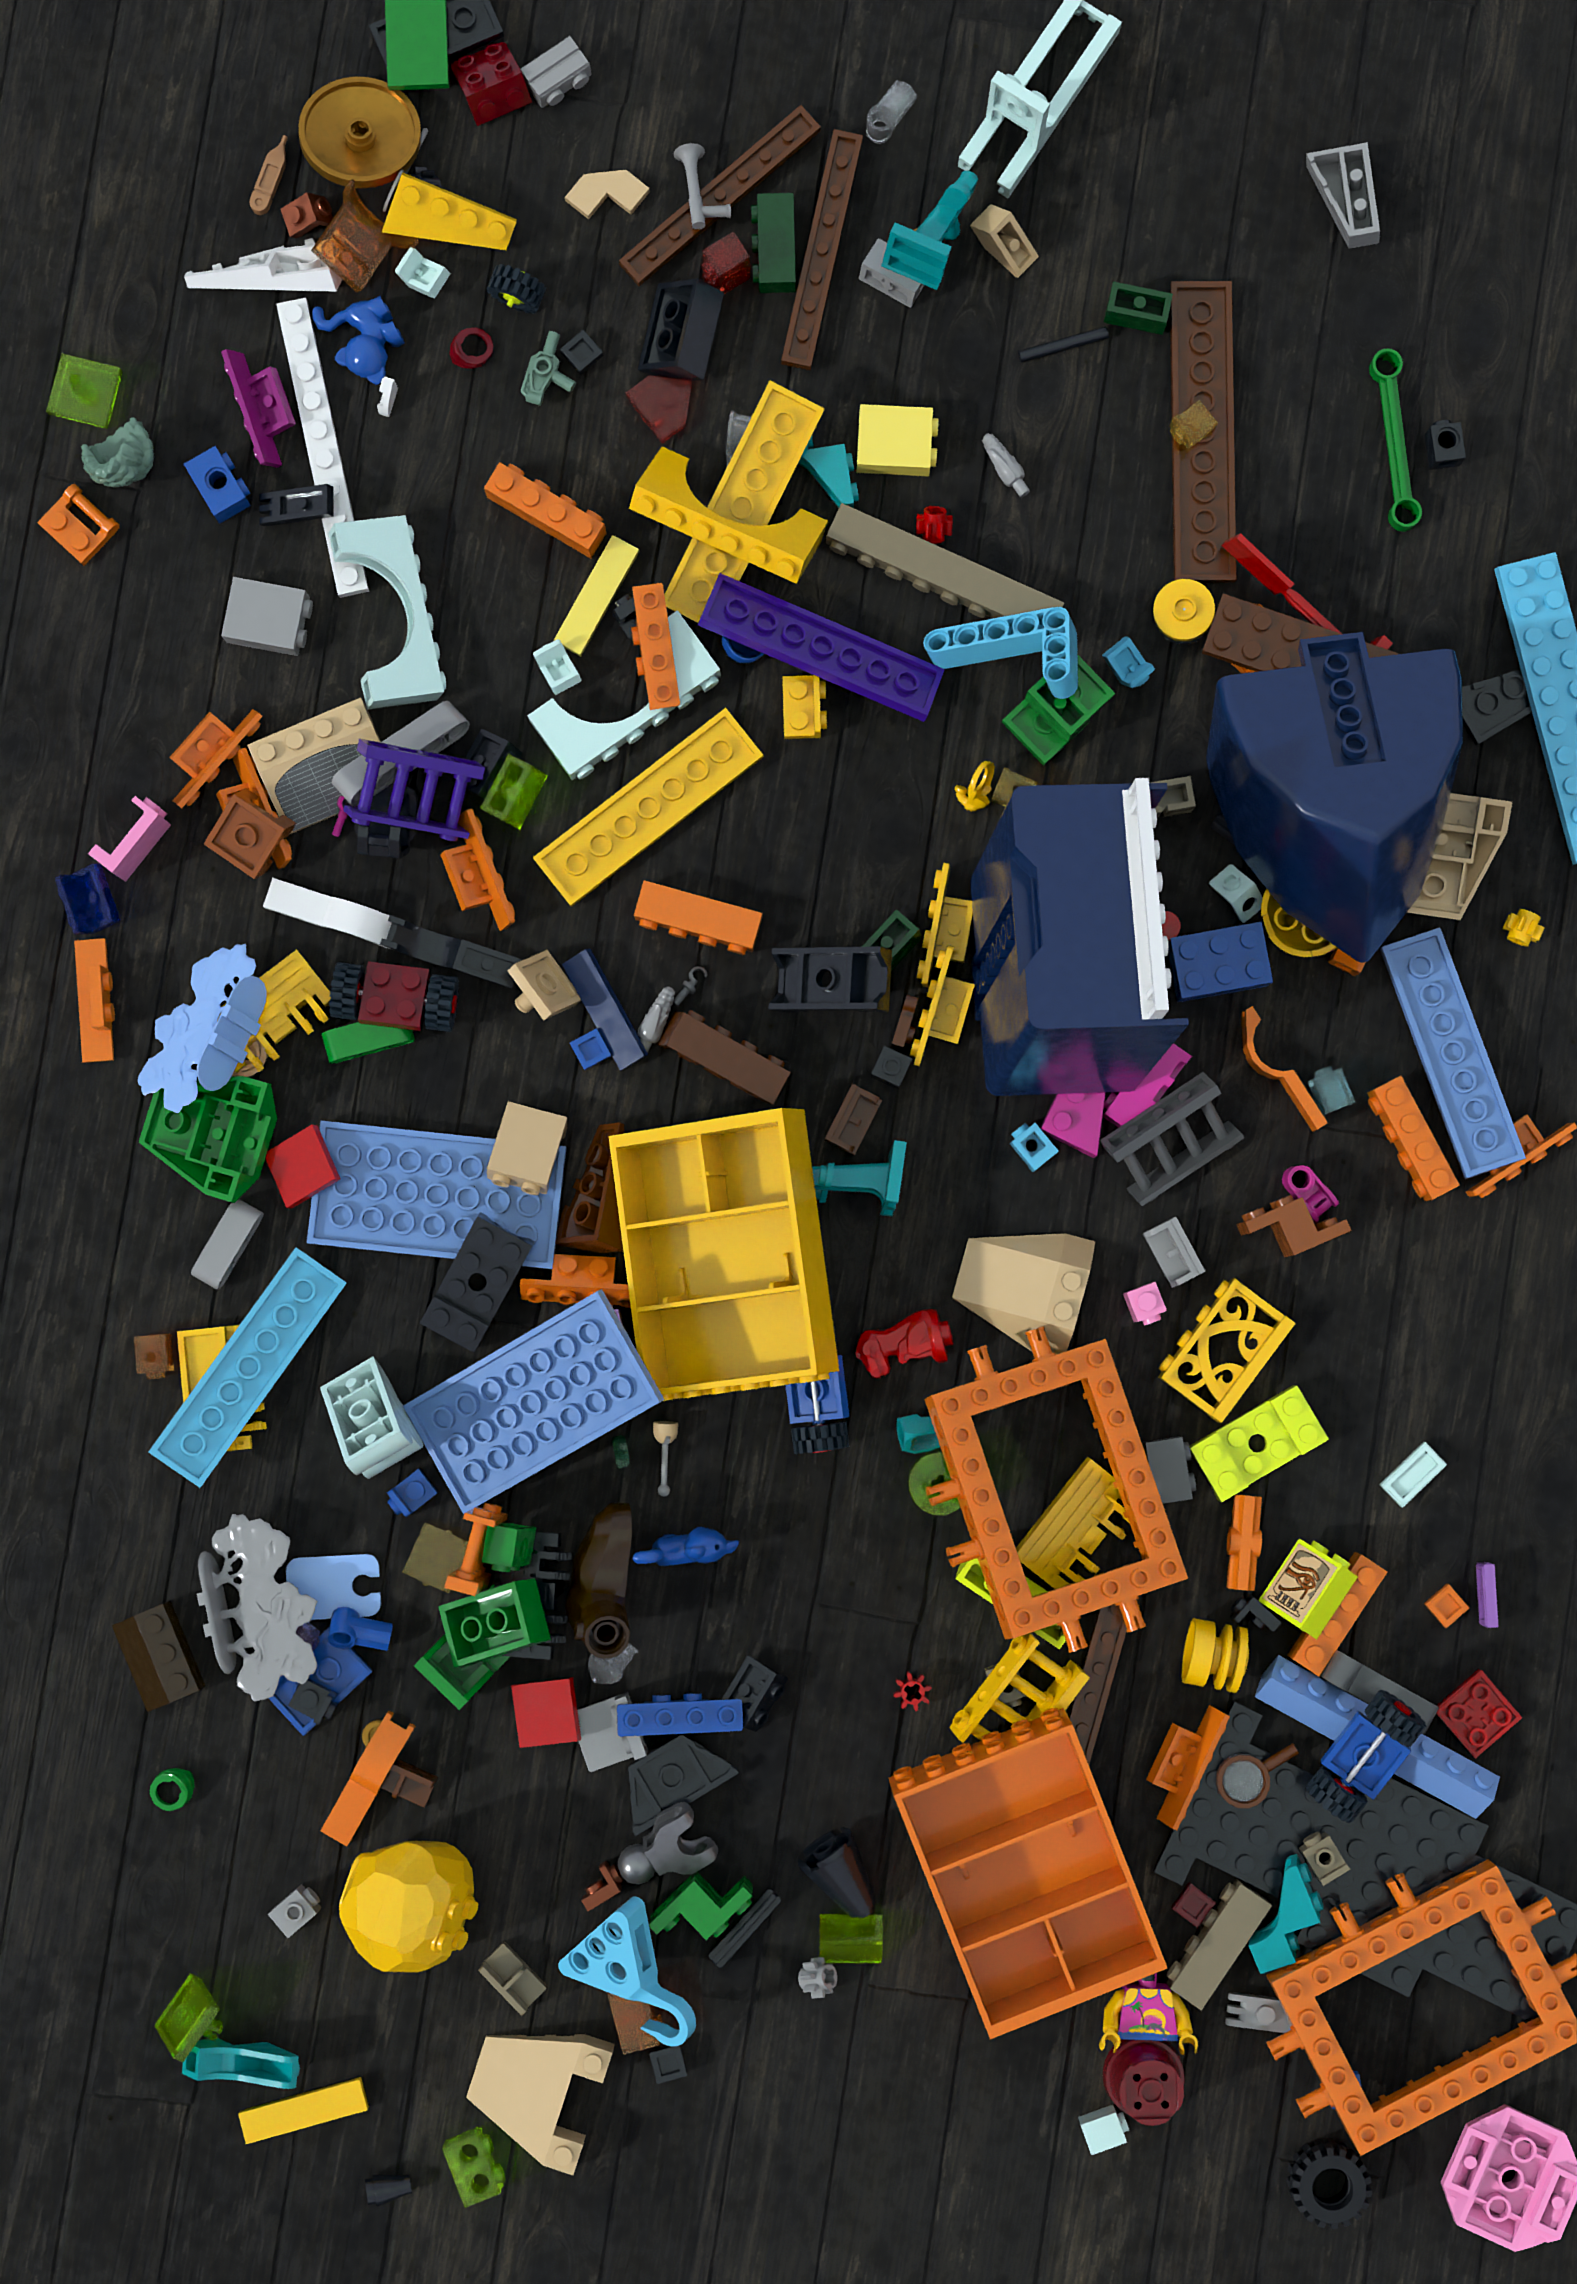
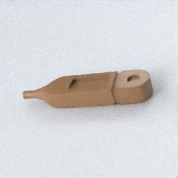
M283 135L279 145L267 154L250 197L251 209L257 215H264L269 211L272 199L275 196L285 170V144L288 139L285 135Z

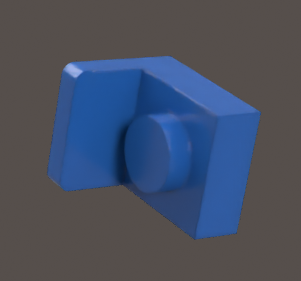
M419 1468L387 1492L390 1497L387 1502L397 1515L403 1513L405 1517H408L439 1492Z

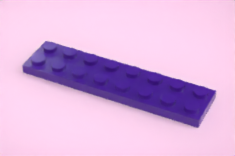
M721 573L718 575L698 623L700 627L923 722L928 716L945 670Z

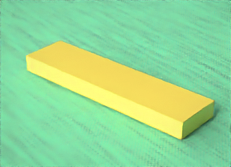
M614 535L611 536L554 641L559 639L565 649L580 657L582 656L639 554L638 548Z

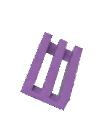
M1477 1562L1476 1578L1479 1624L1487 1628L1498 1627L1495 1564Z

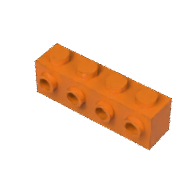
M499 462L484 486L487 498L591 559L606 535L605 524L602 522L603 518L591 510H587L586 513L576 507L577 503L566 495L561 494L558 497L551 493V488L538 479H535L533 482L524 477L525 473L517 466L509 464L507 467Z
M1402 1076L1396 1077L1367 1092L1370 1098L1368 1103L1374 1114L1380 1116L1387 1139L1396 1146L1399 1152L1397 1157L1402 1167L1411 1174L1414 1180L1412 1185L1420 1198L1423 1197L1424 1201H1429L1460 1186Z

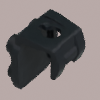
M390 784L387 788L373 796L371 810L388 811L394 784ZM406 785L400 815L416 818L418 812L417 794L411 787ZM370 822L369 826L355 823L354 828L358 835L357 854L402 858L410 852V841L415 837L417 830L377 822Z

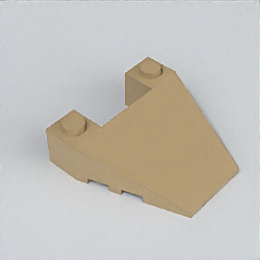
M575 2034L574 2036L486 2035L466 2098L543 2166L574 2175L586 2135L557 2126L556 2124L572 2074L603 2083L615 2044L585 2034Z

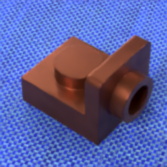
M607 1860L599 1866L607 1882L603 1884L600 1879L585 1889L587 1894L583 1896L581 1901L587 1911L618 1894L622 1889L620 1883L624 1880L615 1864L610 1866Z

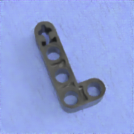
M1338 1650L1335 1651L1320 1675L1323 1679L1370 1704L1379 1690L1395 1695L1398 1700L1405 1702V1705L1410 1706L1425 1721L1427 1727L1423 1730V1735H1425L1439 1709L1438 1706Z

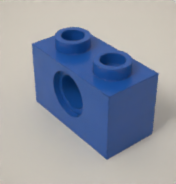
M216 446L184 463L188 473L219 524L251 506L246 498L251 493L242 478L238 480L234 478L231 470L235 469V466L227 452L220 454ZM217 479H227L226 485L223 488H213L214 482Z

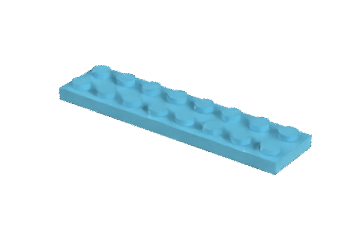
M295 1247L148 1452L201 1488L344 1288L346 1282Z

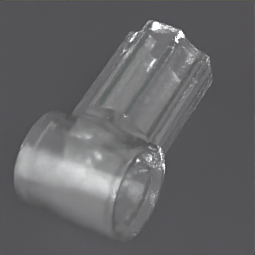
M896 80L880 102L869 110L866 122V135L872 142L882 144L891 138L893 129L917 99V94L910 85L904 81ZM876 121H882L886 124V126L877 127L873 123Z

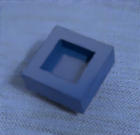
M597 1028L570 1042L585 1071L612 1056Z

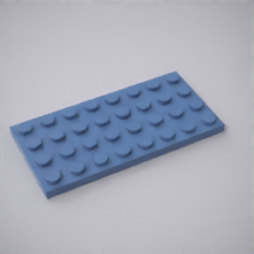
M329 1121L320 1122V1133L340 1176V1180L312 1196L307 1235L308 1244L455 1259L479 1213L482 1212L503 1229L516 1236L535 1241L522 1266L552 1269L556 1249L566 1146L559 1147L549 1180L547 1194L530 1195L523 1192L520 1187L512 1185L501 1187L493 1184L487 1178V1166L496 1139Z
M601 1289L403 1405V1408L464 1514L665 1399Z

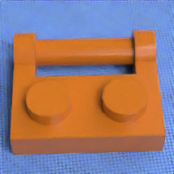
M71 484L64 491L63 496L37 522L83 566L105 545L120 526L113 518H107L82 494V489L76 484ZM73 504H76L100 527V531L96 535L68 510Z

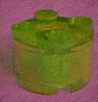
M935 1451L927 1453L916 1460L909 1471L907 1482L910 1496L919 1508L929 1514L943 1516L958 1510L960 1504L958 1498L948 1500L933 1507L929 1503V1498L940 1495L937 1492L927 1496L926 1487L933 1486L931 1480L937 1479L938 1475H943L944 1481L951 1480L943 1453Z

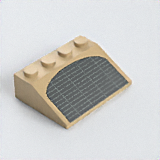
M361 697L247 745L278 816L285 815L297 823L290 834L338 815L340 809L337 806V800L342 795L332 785L334 775L341 768L362 755L357 751L359 738L381 742L366 704ZM344 798L342 802L343 808L344 805L351 806V804Z

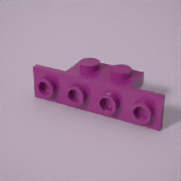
M228 349L221 351L225 362V371L229 375L235 390L234 397L240 405L244 416V426L249 432L254 445L255 457L260 465L276 468L282 466L273 437L296 425L277 368L269 366L251 376L244 353Z

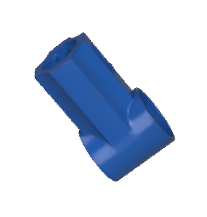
M340 1607L332 1613L328 1642L331 1646L338 1649H349L354 1645L387 1651L393 1625L392 1623L362 1618L354 1609Z

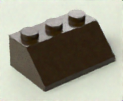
M171 1601L112 1625L147 1712L206 1687Z

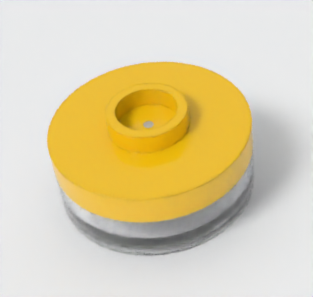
M1179 579L1168 583L1160 590L1154 602L1153 615L1155 626L1159 633L1170 642L1191 644L1199 641L1209 632L1215 616L1213 596L1203 584L1195 580Z

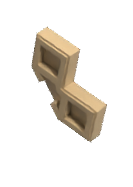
M627 170L583 174L565 196V201L587 219H590L607 197L632 215L650 193V188Z

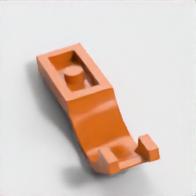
M1253 1006L1241 1013L1243 1051L1249 1065L1258 1074L1269 1079H1278L1312 1132L1326 1125L1328 1122L1294 1070L1279 1071L1271 1069L1261 1062L1255 1052L1253 1043L1255 1028L1261 1019Z
M391 1711L386 1713L365 1748L349 1781L320 1830L346 1847L350 1844L380 1791V1787L416 1727L410 1723L407 1729H404L390 1721L394 1715Z

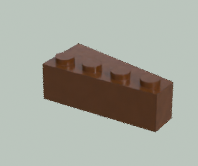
M689 1010L688 1014L684 1012L672 1013L660 1040L656 1043L658 1046L664 1049L671 1048L677 1051L679 1057L696 1065L700 1064L704 1066L703 1069L723 1080H729L731 1085L767 1104H774L791 1073L783 1068L785 1065L783 1061L772 1055H769L767 1059L757 1054L758 1047L745 1040H742L741 1044L730 1038L732 1033L721 1026L716 1025L714 1029L704 1024L706 1018L692 1010Z

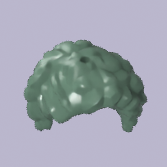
M134 417L130 418V421L126 422L124 427H119L113 436H108L106 441L94 444V446L88 447L86 444L81 446V458L84 463L83 469L93 481L107 487L128 486L133 482L142 480L153 466V443L149 439V434L143 427L142 422L137 421Z

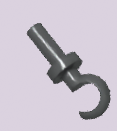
M696 966L690 970L689 982L684 981L681 984L683 989L673 1001L675 1006L678 1007L689 993L693 994L696 991L694 986L698 981L693 977L695 971H702L705 977L708 976L707 971L703 967Z

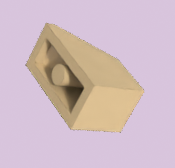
M990 204L970 225L983 247L1017 278L1039 257L1010 211Z

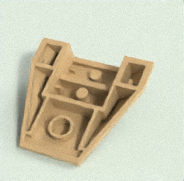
M1450 794L1443 827L1421 894L1407 913L1461 920L1507 834L1512 807L1511 801Z
M1066 1233L968 1238L952 1298L1030 1351L1032 1350L1025 1332L1044 1326L1052 1353L1055 1352L1057 1355L1066 1352L1075 1329L1090 1274L1095 1241Z

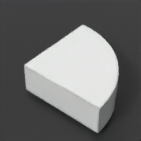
M384 377L379 389L383 394L380 403L377 404V409L380 415L389 417L398 387L394 379Z

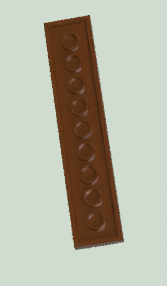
M1171 281L1170 293L1173 294L1170 306L1174 581L1191 579L1200 583H1235L1236 559L1221 546L1226 540L1236 536L1232 281Z

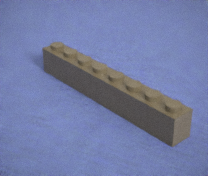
M841 503L826 535V544L830 545L829 548L833 552L843 556L846 553L857 557V561L866 567L873 568L875 565L882 568L887 576L895 580L904 578L911 581L914 588L925 593H929L931 590L940 594V598L951 605L960 603L969 607L968 611L981 618H984L985 615L991 618H999L1052 607L1063 608L1064 602L843 503Z

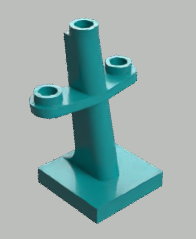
M963 171L958 180L946 189L936 207L916 231L895 222L889 235L881 267L937 290L951 251V246L942 243L944 239L953 240L960 234L958 216L975 190L978 182L977 175L971 171Z
M894 1140L887 1163L835 1166V1163H828L826 1166L812 1167L816 1199H819V1203L826 1202L828 1191L869 1192L876 1195L881 1201L880 1215L892 1217L893 1211L896 1209V1203L898 1204L907 1142Z

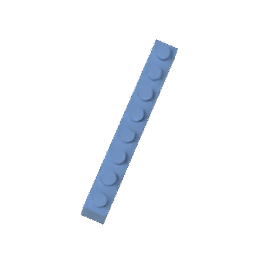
M1280 1655L1275 1658L1262 1674L1255 1694L1257 1699L1334 1741L1357 1711L1368 1716L1364 1711L1369 1704ZM1420 1734L1410 1747V1754L1394 1773L1475 1819L1494 1801L1500 1776L1423 1734Z

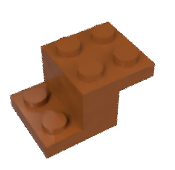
M1292 1195L1271 1202L1272 1209L1266 1212L1264 1207L1242 1215L1244 1221L1236 1224L1241 1236L1270 1225L1284 1257L1297 1255L1352 1231L1347 1219L1337 1221L1336 1216L1314 1224L1303 1197L1294 1199Z

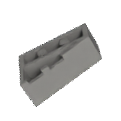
M1368 142L1306 153V167L1348 248L1378 244L1380 228Z

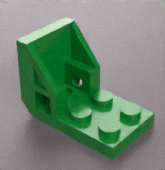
M444 1634L414 1667L460 1710L509 1657L499 1656L477 1664L454 1668L446 1635Z

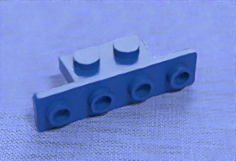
M702 1693L683 1694V1700H671V1695H652V1701L617 1705V1734L620 1737L743 1730L742 1700L740 1699L709 1700L702 1699Z

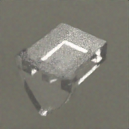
M629 1643L628 1647L614 1658L603 1659L591 1654L588 1669L592 1680L600 1684H613L620 1681L623 1677L622 1671L638 1650Z

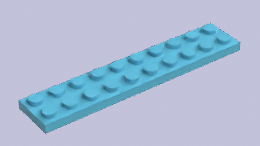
M1554 552L1498 566L1494 570L1572 865L1577 864V631L1557 555Z

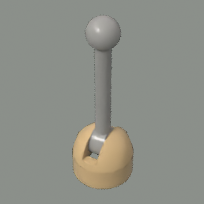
M655 1421L653 1422L654 1437L658 1442L662 1443L661 1485L658 1487V1494L665 1497L670 1493V1488L667 1485L668 1444L677 1437L678 1422Z

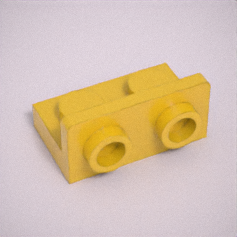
M815 675L782 676L784 739L821 738V729H827L826 710L820 711V699H826L825 680H819V677Z

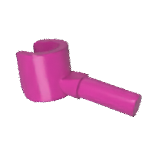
M340 796L337 800V806L340 810L332 835L339 837L344 821L347 818V814L343 811L344 808L342 806L343 796Z

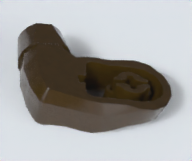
M628 1502L610 1503L592 1520L573 1559L572 1585L567 1594L565 1604L567 1620L574 1630V1639L582 1640L591 1654L603 1659L616 1657L629 1644L630 1629L625 1609V1594L632 1539V1519Z

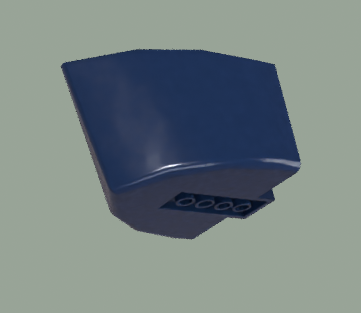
M1363 632L1300 639L1298 648L1301 661L1300 667L1234 674L1219 679L1216 684L1206 761L1211 785L1235 847L1247 865L1287 914L1356 961L1365 963L1371 959L1421 894L1443 827L1463 745L1462 678L1456 653L1452 649L1369 658Z

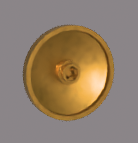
M347 77L324 85L307 100L299 118V140L302 152L308 163L327 180L346 187L371 188L395 180L400 170H404L405 173L413 164L421 144L420 120L412 102L400 90L389 91L387 82L375 78Z

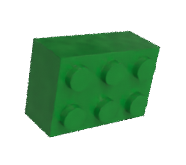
M535 1578L514 1581L480 1592L476 1596L471 1595L438 1606L454 1668L477 1664L551 1640Z

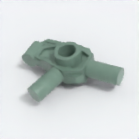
M549 331L543 352L539 351L530 358L521 387V393L526 397V402L541 406L544 393L551 382L570 393L576 385L574 380L558 371L560 361L555 356V351L560 334Z

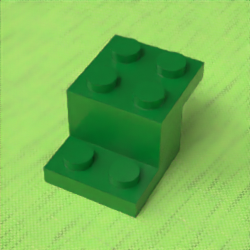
M1078 654V687L1072 696L1065 699L1054 697L1043 676L1028 690L1025 699L1002 720V723L1043 766L1088 725L1091 717L1115 695L1111 688Z
M698 1872L693 1873L651 1913L649 1927L656 1935L662 1929L668 1932L680 1920L679 1916L682 1914L705 1940L712 1934L717 1938L729 1926L728 1921L735 1912L741 1915L751 1905L753 1884L743 1876L721 1897Z

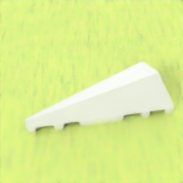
M340 231L332 232L331 239L315 243L313 238L304 240L305 245L288 248L281 246L240 257L237 265L223 268L221 263L212 265L213 270L196 273L189 271L186 272L184 278L188 288L336 292L343 279Z

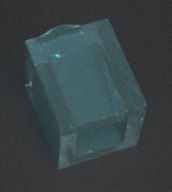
M1328 1066L1313 1072L1315 1078L1308 1081V1084L1323 1115L1355 1103L1342 1068L1333 1071L1332 1067Z

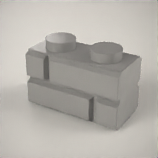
M570 36L520 69L528 90L541 108L548 104L550 106L558 104L564 98V93L573 87L574 89H580L589 81V76L592 75L588 60Z

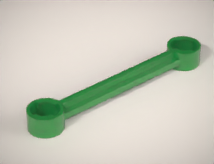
M1382 349L1373 357L1369 366V372L1373 380L1379 383L1394 504L1389 510L1388 520L1395 530L1406 532L1413 529L1422 516V508L1419 502L1412 498L1397 376L1402 370L1403 361L1397 351ZM1383 357V360L1389 361L1393 368H1396L1395 373L1391 375L1381 374L1376 368L1377 359ZM1402 505V508L1410 510L1412 516H1415V520L1409 524L1398 521L1395 516L1397 506Z

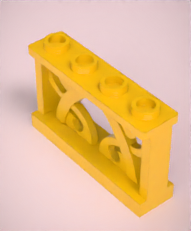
M1236 1278L1231 1279L1229 1282L1224 1280L1214 1292L1217 1299L1211 1307L1205 1305L1195 1318L1199 1322L1192 1332L1188 1329L1177 1342V1345L1180 1346L1179 1350L1174 1356L1169 1354L1158 1368L1162 1371L1158 1378L1219 1423L1223 1422L1296 1324L1240 1283ZM1238 1296L1247 1302L1248 1314L1246 1320H1239L1241 1309L1238 1305L1234 1313H1229L1226 1310L1227 1303L1231 1298ZM1256 1307L1276 1321L1273 1327L1252 1321ZM1219 1313L1223 1321L1209 1325L1216 1314ZM1239 1330L1238 1347L1242 1357L1247 1361L1246 1364L1242 1367L1233 1363H1225L1212 1369L1209 1360V1337L1222 1332ZM1248 1331L1252 1332L1249 1340L1252 1338L1257 1340V1346L1252 1350L1245 1346V1338ZM1197 1341V1356L1187 1354ZM1184 1362H1190L1192 1364V1371L1187 1373V1375H1197L1201 1372L1203 1378L1196 1383L1185 1384L1178 1377V1369ZM1223 1370H1229L1233 1377L1229 1383H1225L1222 1379L1223 1375L1217 1380L1215 1375ZM1206 1384L1217 1402L1212 1407L1192 1391Z

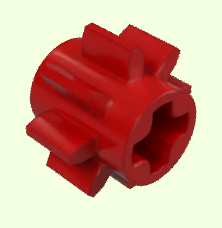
M928 506L924 508V515L917 514L916 534H922V539L932 544L942 543L945 540V535H952L953 516L946 515L947 510L943 507Z
M907 1671V1679L904 1681L900 1679L895 1680L900 1686V1691H895L893 1695L897 1698L902 1696V1709L907 1704H911L914 1710L918 1711V1703L921 1701L924 1703L930 1702L924 1695L925 1691H930L932 1687L931 1685H922L921 1682L924 1680V1674H920L916 1679L912 1678L910 1671ZM917 1684L920 1695L918 1697L912 1695L908 1698L905 1687L907 1685L913 1687Z

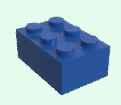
M1262 922L1178 936L1168 940V956L1177 1003L1267 987L1273 983Z

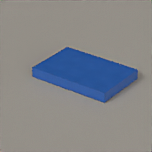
M328 1627L311 1643L317 1662V1669L313 1674L309 1675V1679L337 1693L334 1702L339 1704L373 1670L352 1647L349 1649H338L331 1646L328 1642L330 1628ZM282 1675L274 1696L269 1699L304 1736L316 1724L313 1723L314 1719L288 1706L300 1683L289 1681Z

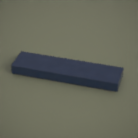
M585 949L563 963L562 965L620 1071L626 1070L648 1056L645 1047L591 949Z

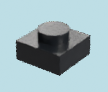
M584 330L579 332L560 349L562 355L580 375L604 356L602 350Z
M681 2045L664 2046L649 2051L657 2084L688 2076Z

